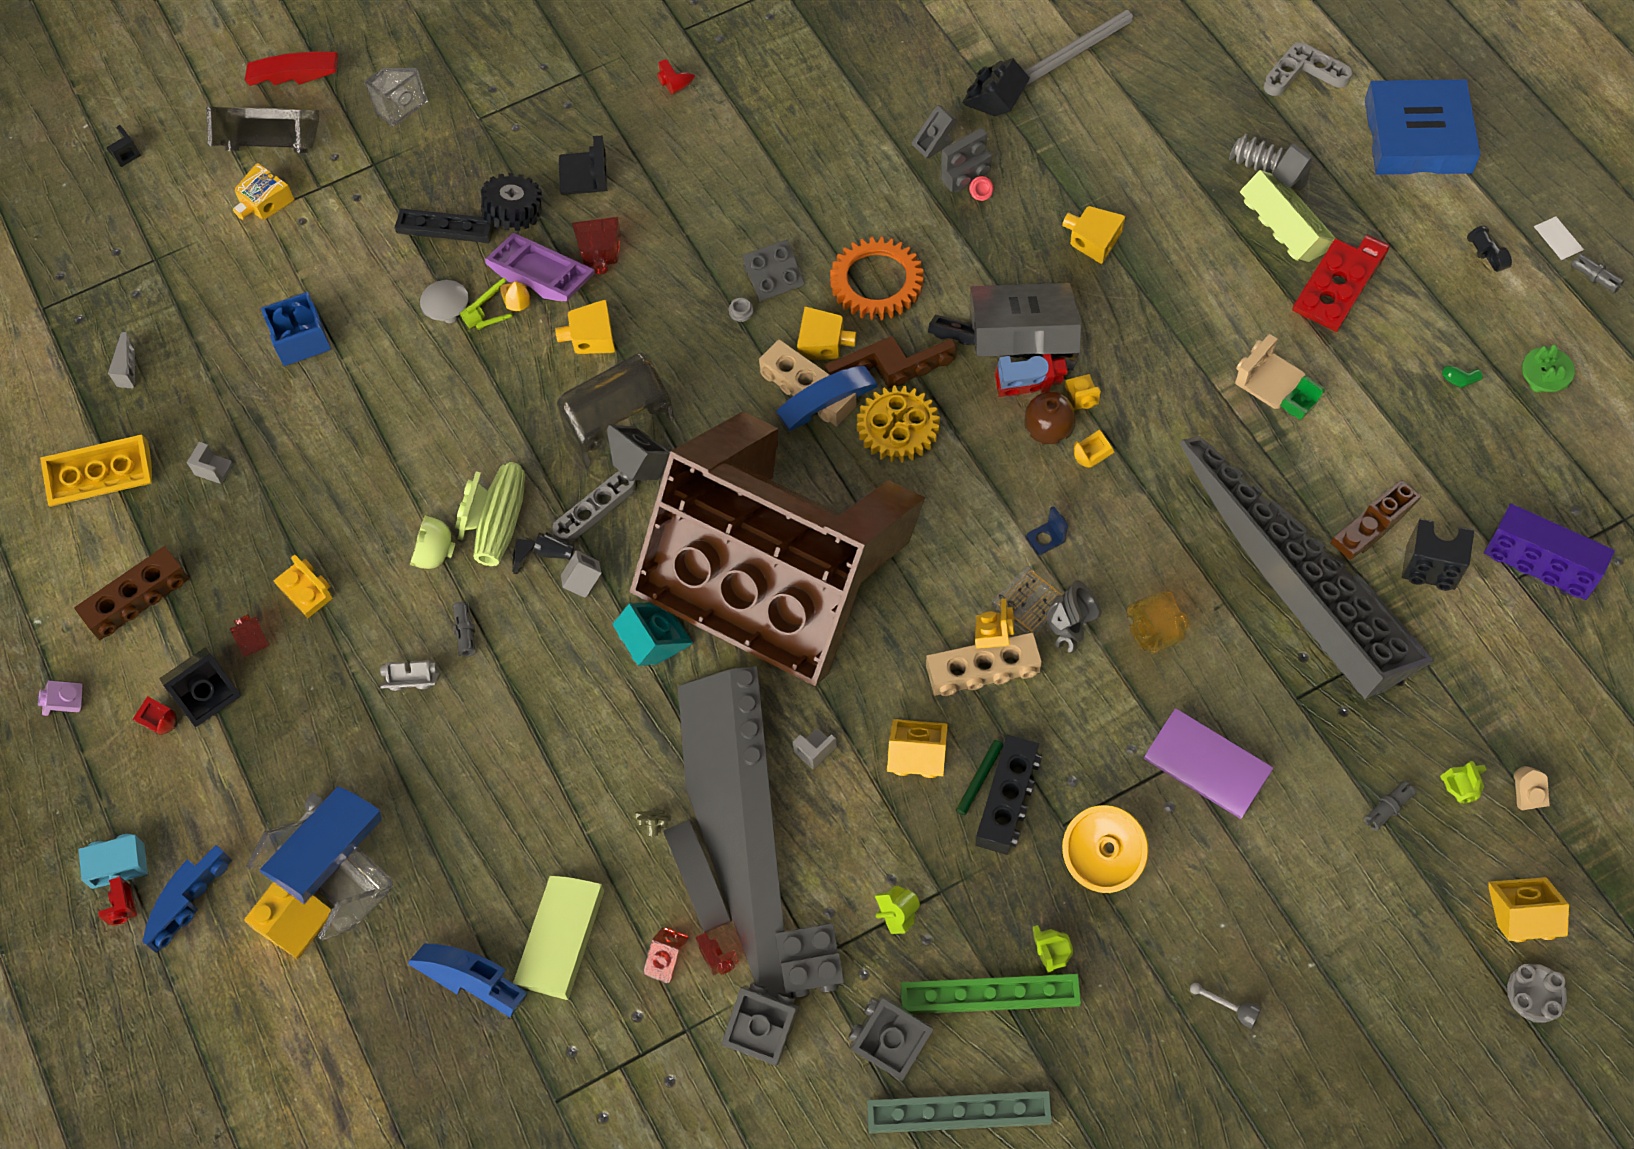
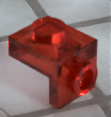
M249 614L234 620L236 626L230 628L243 657L270 646L258 623L257 616L250 618Z

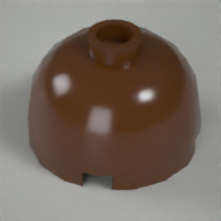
M1045 392L1037 395L1030 401L1025 411L1024 426L1031 433L1030 436L1034 440L1043 444H1057L1059 440L1065 437L1067 439L1071 436L1075 428V409L1064 395L1057 392Z

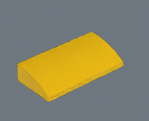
M143 435L40 458L47 502L50 507L152 483L149 442Z

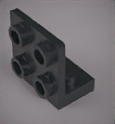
M603 135L593 136V146H589V152L559 155V186L561 195L608 191L606 150Z

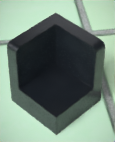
M118 125L116 128L121 139L108 146L107 150L119 166L123 167L140 157L141 154L131 137L121 125Z

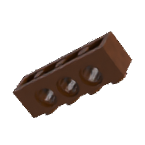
M164 546L78 604L74 609L100 641L104 637L112 635L116 629L126 622L135 619L139 613L149 606L158 603L162 597L171 591L180 588L184 582L189 580V577Z

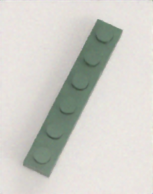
M1049 1091L867 1100L869 1134L1050 1125L1052 1123Z

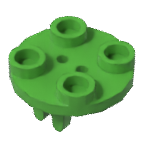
M1557 345L1533 349L1525 356L1522 362V374L1530 384V388L1535 392H1557L1566 389L1571 384L1575 374L1573 362L1569 356L1558 350Z

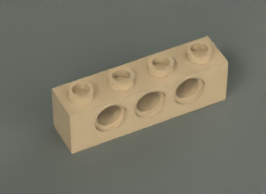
M781 340L776 341L759 358L761 375L767 381H773L779 385L781 390L787 395L791 394L794 396L811 384L829 376L828 373ZM856 393L818 411L819 417L823 421L831 422L837 427L856 408Z
M1033 633L1010 637L1009 646L976 649V645L926 656V668L934 696L940 694L942 696H950L963 689L977 690L983 687V685L991 683L997 685L1004 684L1010 679L1018 677L1023 679L1031 678L1040 673L1042 662ZM1007 658H1013L1017 662L1014 664H1009L1004 660ZM987 664L990 668L983 670L978 665ZM958 669L963 671L964 674L954 675L951 671Z

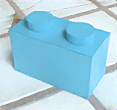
M122 834L114 840L107 842L96 841L90 843L87 847L78 849L81 880L91 889L110 885L109 880L119 876L124 880L148 875L145 844L135 834Z

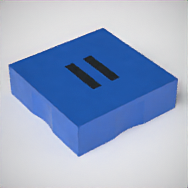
M1467 79L1370 81L1365 97L1368 126L1373 139L1372 154L1376 175L1413 174L1419 172L1436 174L1473 173L1480 157V150Z

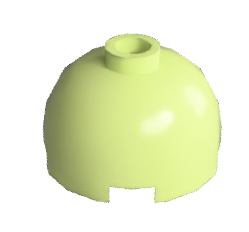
M424 516L418 533L415 551H413L411 557V566L432 569L440 566L446 557H452L455 543L451 542V531L444 522L433 517Z

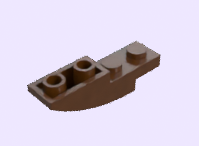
M1400 480L1372 502L1362 515L1335 535L1330 544L1349 560H1352L1360 552H1366L1383 537L1422 496Z

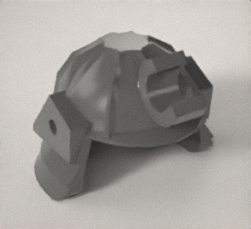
M1074 581L1063 595H1059L1053 600L1047 611L1049 627L1052 632L1060 636L1055 642V647H1063L1064 641H1067L1069 644L1067 652L1069 653L1075 652L1077 641L1081 642L1083 640L1084 631L1082 625L1097 619L1102 613L1096 597L1081 581Z

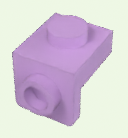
M48 680L45 689L40 690L38 696V706H42V715L48 716L50 710L80 712L82 684Z

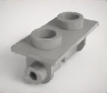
M431 660L411 661V671H407L406 662H386V665H381L380 668L381 676H386L380 687L389 688L392 691L402 690L405 687L428 689L436 684L440 674L437 673L436 662L431 663Z

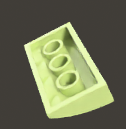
M549 877L513 984L523 989L569 1000L604 894L602 884L569 877Z

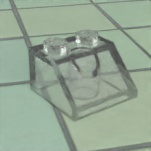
M382 68L364 81L375 113L391 127L397 125L428 102L419 71L416 68Z

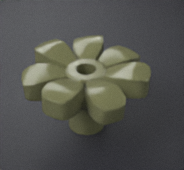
M658 809L654 813L653 811H638L635 813V819H637V824L647 825V836L656 837L658 836V826H667L668 821H671V815L665 814V811Z

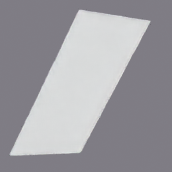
M1556 216L1534 226L1561 260L1584 250Z

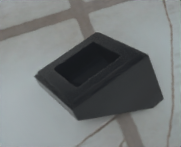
M516 540L513 550V574H518L535 545L534 540Z

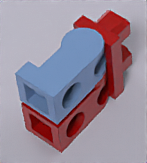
M1043 354L1042 357H1031L1028 361L1011 363L1010 356L1000 357L994 373L998 398L1034 393L1041 389V393L1049 392L1051 385L1062 384L1064 381L1063 375L1067 374L1065 358L1052 359L1051 354Z

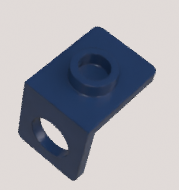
M1053 506L1049 511L1048 522L1028 532L1026 537L1036 552L1042 555L1065 543L1068 524L1065 518ZM1040 533H1046L1050 535L1051 542L1047 545H1041L1037 542L1036 537Z

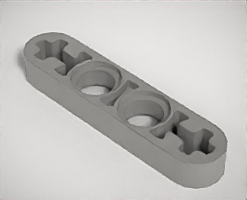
M621 471L616 472L554 522L552 527L554 536L567 543L576 540L635 491V480L629 481L620 475ZM620 481H623V482H627V481H628L629 485H627V486H625L624 484L620 485L619 482H620ZM603 494H608L612 497L606 504H601L597 501ZM583 510L592 512L590 518L586 520L579 519L578 514ZM560 529H569L570 532L567 534L565 532L561 533Z

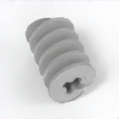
M1245 133L1234 144L1229 160L1232 161L1237 156V164L1245 161L1247 168L1254 164L1255 171H1259L1263 167V171L1268 173L1272 171L1273 174V171L1283 158V148L1281 147L1275 153L1274 144L1265 149L1266 141L1263 140L1259 145H1256L1257 137H1254L1248 142V134Z

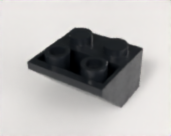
M1014 58L1006 61L1001 60L990 67L985 66L976 74L977 78L967 89V95L962 103L967 107L992 116L1010 112L1030 77Z

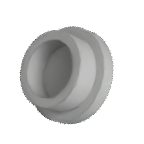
M736 298L729 306V315L735 321H747L753 315V306L745 298Z

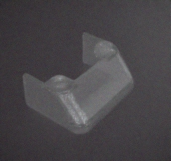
M307 819L264 831L246 867L251 870L263 866ZM358 846L318 889L334 905L318 936L321 940L352 930L388 895L393 886L391 878Z

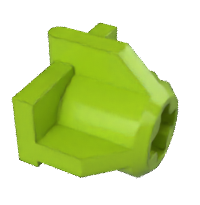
M1470 761L1463 767L1450 768L1440 777L1444 781L1447 791L1455 796L1457 802L1466 804L1481 797L1484 784L1480 775L1487 769L1485 765L1476 766L1473 761Z
M893 886L889 891L875 895L880 907L875 916L876 918L885 919L891 934L906 933L914 925L915 912L920 907L919 899L915 893L900 886Z
M1038 925L1033 926L1037 953L1047 972L1066 966L1073 955L1069 936L1064 932L1060 933L1052 929L1041 932Z

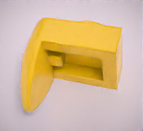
M515 281L500 286L501 295L507 309L521 311L531 304L530 295L525 284Z
M1100 429L1081 442L1075 441L1074 443L1076 461L1088 468L1093 467L1115 453Z

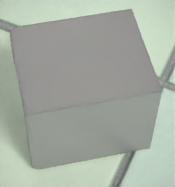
M202 442L197 444L187 461L195 476L219 484L223 483L233 466L231 460L214 455L209 445Z
M576 550L561 574L562 587L582 597H587L601 575L599 561Z
M815 729L806 739L800 734L793 741L794 753L813 770L837 748L836 738L832 734L827 737L819 729Z

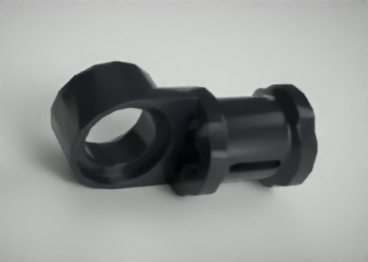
M1479 226L1467 235L1468 241L1473 243L1477 249L1478 258H1487L1494 271L1499 272L1511 267L1512 259L1509 251L1505 247L1500 248L1497 242H1493L1488 234L1489 229L1487 226Z

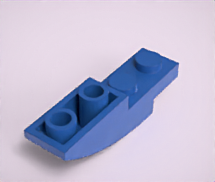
M215 845L196 865L187 859L166 884L152 909L142 941L155 953L166 947L171 942L173 935L181 927L191 922L194 914L198 911L191 902L195 898L202 896L207 890V886L227 870L228 864L232 860L222 849Z
M424 943L408 963L455 994H458L463 988L508 1017L513 1015L527 994L525 990L503 978L506 969L486 958L463 949Z

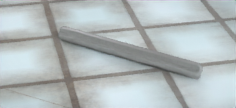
M1124 10L1026 69L1025 72L1030 77L1026 85L1133 21L1132 13L1129 10Z

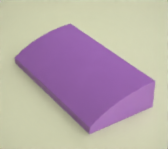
M1176 708L1144 757L1149 763L1239 819L1243 818L1273 770V767Z

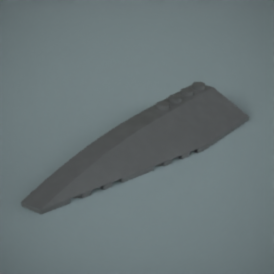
M1201 436L1183 439L1180 442L1202 485L1248 556L1300 620L1304 628L1310 632L1320 644L1322 650L1329 655L1338 669L1344 673L1364 699L1386 691L1434 661L1357 573L1354 576L1351 575L1344 568L1345 562L1339 557L1333 559L1323 550L1325 545L1321 541L1308 537L1305 534L1306 528L1274 500L1269 503L1262 497L1263 491L1257 485L1251 487L1241 478L1243 473L1236 467L1226 465L1223 462L1225 457Z

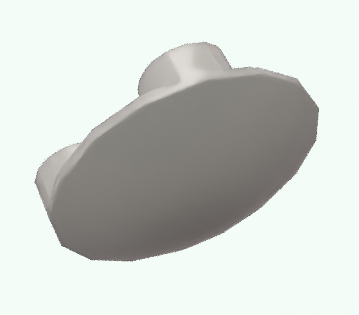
M437 281L423 291L420 298L421 310L423 314L431 319L453 323L457 320L458 315H460L459 312L466 308L469 295L464 286L456 281Z
M1528 963L1519 966L1510 975L1507 984L1508 998L1513 1008L1522 1017L1532 1022L1546 1023L1562 1015L1567 1002L1565 979L1561 973L1554 972L1552 969L1541 964Z

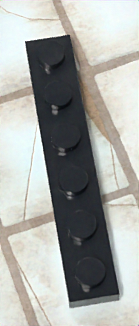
M936 314L929 323L928 333L934 334L937 338H951L958 340L963 345H975L974 330L970 323ZM1079 353L1051 354L1052 359L1065 358L1067 370H1074L1079 357ZM1018 354L1008 356L1013 358L1023 357L1030 359L1034 356L1042 357L1043 354Z

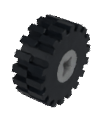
M508 173V176L498 174V178L493 176L490 178V182L486 181L481 189L482 216L484 219L487 218L489 224L495 223L494 227L498 229L503 226L504 230L507 231L510 228H514L515 231H520V227L527 229L529 228V223L534 226L541 217L542 190L541 188L539 189L537 182L532 184L533 179L529 177L524 179V175L521 174L518 177H515L514 173Z

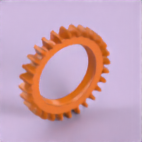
M870 237L868 244L864 239H860V246L852 242L851 250L846 247L843 248V255L838 254L837 261H833V269L830 270L832 293L836 297L838 304L843 302L844 310L851 307L852 315H855L860 310L861 319L864 318L866 313H869L871 320L874 319L875 314H878L880 319L883 320L884 313H888L892 319L894 317V310L902 315L903 306L909 310L911 302L916 303L917 296L921 294V287H923L921 261H917L916 253L910 254V247L903 249L902 242L894 246L892 238L887 243H884L883 237H880L878 242H875L874 238ZM867 256H888L897 260L905 268L906 281L901 290L889 298L880 300L867 299L858 295L850 287L847 278L849 268L856 261Z

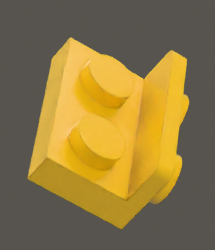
M293 555L291 559L294 565L273 581L292 603L309 618L333 599L328 591L331 586L323 576L316 577L313 574L315 569L306 559L301 561L296 555Z
M1007 598L1001 599V613L988 611L981 615H976V649L1009 646V635H1014L1013 607L1007 606Z

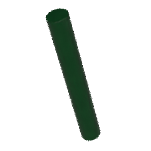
M994 740L956 808L959 814L964 816L967 814L1003 748L1002 742Z

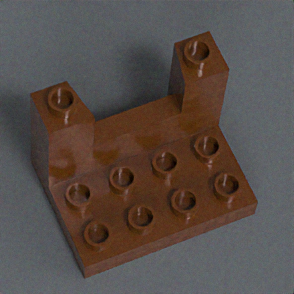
M741 412L670 451L630 593L816 686L830 672L860 583L910 542L925 497L887 480L840 514L770 480L774 475L779 428L750 414Z

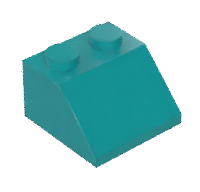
M650 602L629 603L612 624L638 666L659 664L693 643L674 614Z

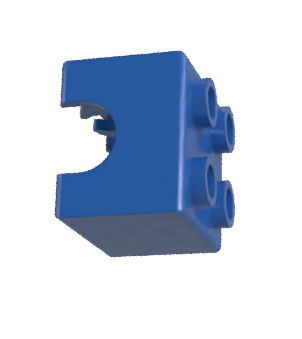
M309 292L261 308L271 333L270 337L283 366L331 350L319 313Z

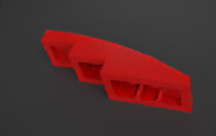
M301 52L259 59L247 63L244 81L252 86L269 80L275 86L293 79L300 85L336 73L339 54L337 52Z

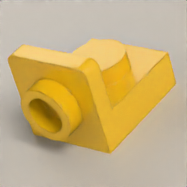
M1090 374L1065 380V388L1075 410L1081 408L1089 409L1099 404L1101 391L1099 387L1094 386Z

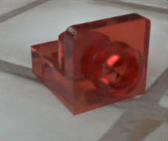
M706 932L695 937L697 946L713 976L718 973L724 975L736 967L735 964L739 960L735 950L722 955V951L715 938L710 940Z

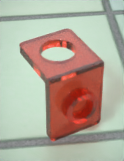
M661 928L651 941L643 971L644 975L670 983L679 951L687 943L689 937L667 928ZM664 937H672V938H675V939L678 940V941H677V942L669 941V940H666Z

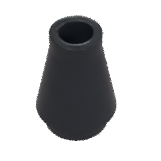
M548 532L545 534L539 533L534 546V553L539 554V557L570 560L574 551V545Z

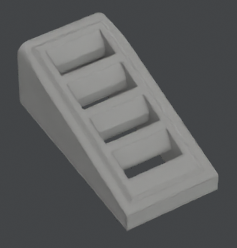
M122 332L108 374L117 387L134 388L135 345L127 332Z

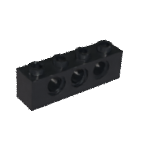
M1006 735L976 835L975 846L1005 855L1009 854L1011 846H1017L1020 831L1016 830L1018 820L1024 821L1028 805L1023 804L1025 795L1031 796L1035 783V779H1031L1033 769L1039 770L1042 754L1038 753L1039 743ZM1020 766L1024 769V772L1017 774L1011 768ZM1012 791L1017 797L1008 799L1003 793ZM1006 817L1010 823L1000 825L995 819Z

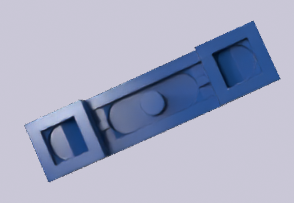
M865 366L853 367L829 375L811 384L790 398L776 411L790 432L810 422L811 415L854 393H856L857 398L878 386Z

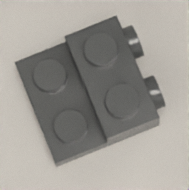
M982 127L942 149L941 181L952 193L962 191L974 178L986 176L991 171L992 155L986 150L987 133Z
M833 923L775 933L785 993L791 992L793 998L809 995V989L820 987L821 992L838 990V984L844 983Z
M751 983L750 987L745 985L740 988L721 1045L777 1066L787 1038L791 1034L800 1006L793 1004L795 998L789 995L778 993L777 997L766 993L767 988L757 983Z
M880 994L878 999L872 997L866 1005L864 1013L867 1014V1017L862 1025L856 1023L848 1036V1039L852 1040L850 1048L863 1058L903 1081L934 1029L929 1024L907 1012L906 1008Z

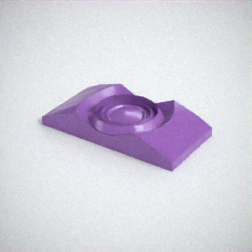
M512 233L485 258V263L501 277L506 278L509 283L515 281L531 287L542 298L555 301H568L595 274L594 269L516 233Z

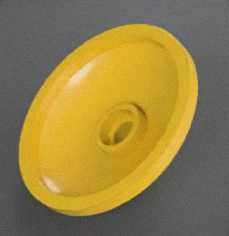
M1094 806L1082 811L1070 822L1063 838V857L1069 872L1081 885L1096 892L1111 893L1129 887L1141 876L1148 861L1149 845L1143 827L1133 815L1115 806ZM1108 842L1114 845L1113 853H1109L1106 850Z

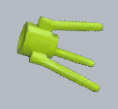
M502 278L473 304L459 312L469 329L476 326L480 330L487 325L513 317L512 313H508L485 321L482 320L485 314L480 306L500 290L499 288L506 282V278Z

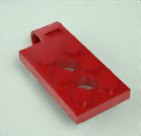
M1368 234L1358 249L1334 239L1293 305L1292 311L1338 332L1369 279L1373 277L1383 262L1390 244ZM1341 276L1346 282L1339 285L1334 283L1332 278ZM1328 295L1333 298L1334 302L1325 304L1320 298Z

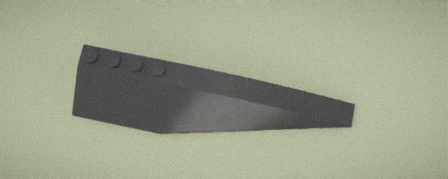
M757 666L729 669L678 686L686 790L754 982L767 988L766 993L777 997L778 993H783L791 996V992L785 993L775 938V933L784 932L758 669Z

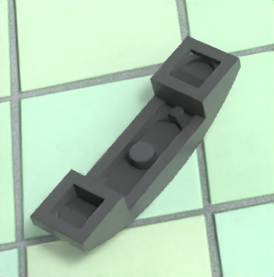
M688 820L664 830L663 833L680 871L703 932L706 933L730 923L731 921L690 821Z

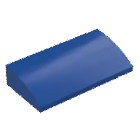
M337 787L259 869L260 872L301 903L305 904L382 820L380 810L352 792Z

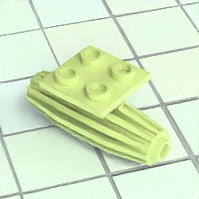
M514 462L500 466L488 491L479 484L481 473L476 471L473 481L469 479L467 481L463 502H461L455 525V529H459L458 539L463 540L466 530L476 529L473 557L478 563L486 566H497L500 563L512 539L523 502L525 471L522 470L519 464Z

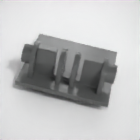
M787 239L742 255L745 263L743 265L744 270L750 276L759 302L805 285Z

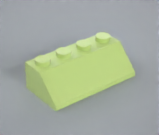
M1259 170L1240 191L1245 197L1244 203L1250 209L1256 210L1259 213L1258 219L1265 226L1272 228L1275 239L1282 244L1285 243L1289 248L1287 252L1293 259L1310 262L1325 254L1334 239H1336L1295 191L1285 186L1273 177L1271 173Z

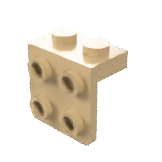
M1268 334L1263 341L1258 340L1251 350L1252 354L1248 358L1243 357L1236 368L1239 372L1235 384L1272 408L1279 409L1283 399L1296 388L1301 378L1305 376V373L1273 353L1278 339Z

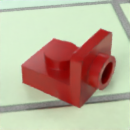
M121 876L109 880L111 890L108 891V898L112 907L98 912L99 918L108 925H120L127 922L128 918L137 916L131 884Z

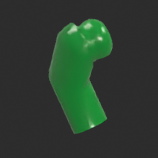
M1448 365L1442 370L1443 377L1459 388L1483 379L1482 372L1478 368L1465 372L1456 366Z

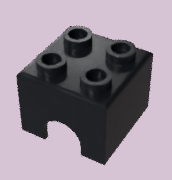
M1420 518L1406 545L1402 579H1407L1416 585H1434L1443 591L1455 590L1470 565L1474 530L1458 527L1456 538L1451 541H1445L1435 535L1434 521Z

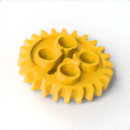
M893 386L892 392H888L884 387L882 395L873 392L874 400L866 398V406H860L861 414H857L859 440H864V448L871 447L872 455L880 452L881 460L888 455L890 456V462H893L895 457H899L900 462L903 463L904 456H908L913 461L914 453L923 456V448L930 450L931 442H936L940 423V416H937V407H932L931 399L925 401V393L916 396L915 388L909 393L906 386H903L901 391H898L896 386ZM883 424L884 426L878 427L876 425ZM897 438H903L904 440L898 441V440H895V439H897Z

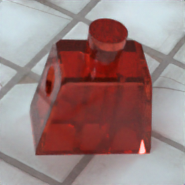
M618 217L573 222L572 226L583 264L593 267L596 274L607 273L608 265L616 264L619 260L621 230Z

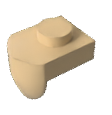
M1523 766L1514 772L1517 807L1521 810L1550 806L1548 777L1540 770L1532 767Z

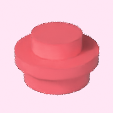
M984 176L974 178L969 186L971 196L979 201L990 198L994 189L991 180Z

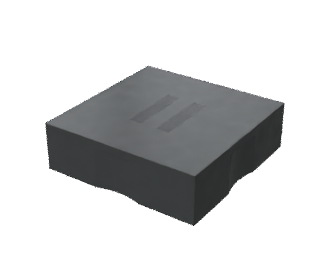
M1070 283L970 286V315L977 356L1080 353L1081 322Z

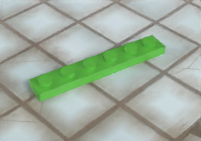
M1078 974L901 982L900 985L902 1007L906 1008L907 1012L911 1014L1080 1006L1081 1004Z

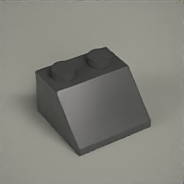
M609 425L607 433L613 466L621 471L620 475L629 481L658 480L666 467L670 452L636 426Z

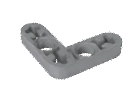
M1296 43L1291 46L1268 73L1264 83V90L1272 96L1281 95L1302 70L1334 87L1342 88L1349 84L1352 70L1346 64L1305 43ZM1321 62L1326 67L1318 68L1314 63ZM1289 66L1294 71L1285 72L1282 70V67Z

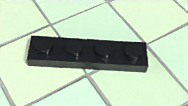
M400 208L394 228L398 234L490 243L495 223L489 224L487 218L484 219L477 216Z

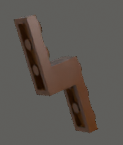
M890 336L826 364L825 372L832 375L858 366H865L868 371L875 367L888 389L893 386L904 385L908 380L917 376H924L937 367L949 365L955 360L956 345L950 338L906 358L894 337Z

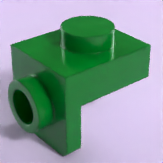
M1303 376L1296 388L1283 399L1280 406L1287 410L1290 415L1302 420L1316 406L1325 389L1309 377Z

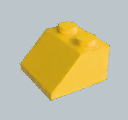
M893 719L889 739L887 772H894V774L900 776L921 774L926 778L943 776L948 724Z
M1547 877L1489 882L1488 887L1497 925L1508 941L1524 942L1527 939L1538 938L1552 940L1556 937L1568 936L1569 904Z
M273 882L245 917L244 921L253 930L296 959H299L334 912L313 895L303 904Z

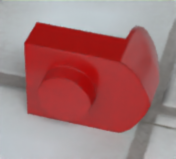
M667 59L658 62L660 72L657 73L659 82L662 86L665 85L671 95L684 90L695 78V75L692 73L676 74Z
M147 696L132 720L159 735H164L176 727L177 717L174 710Z

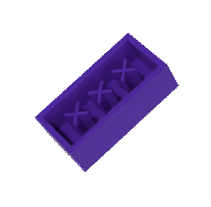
M1510 503L1497 525L1484 554L1497 562H1503L1516 568L1521 573L1530 574L1541 579L1547 585L1565 590L1573 597L1587 600L1604 576L1615 550Z

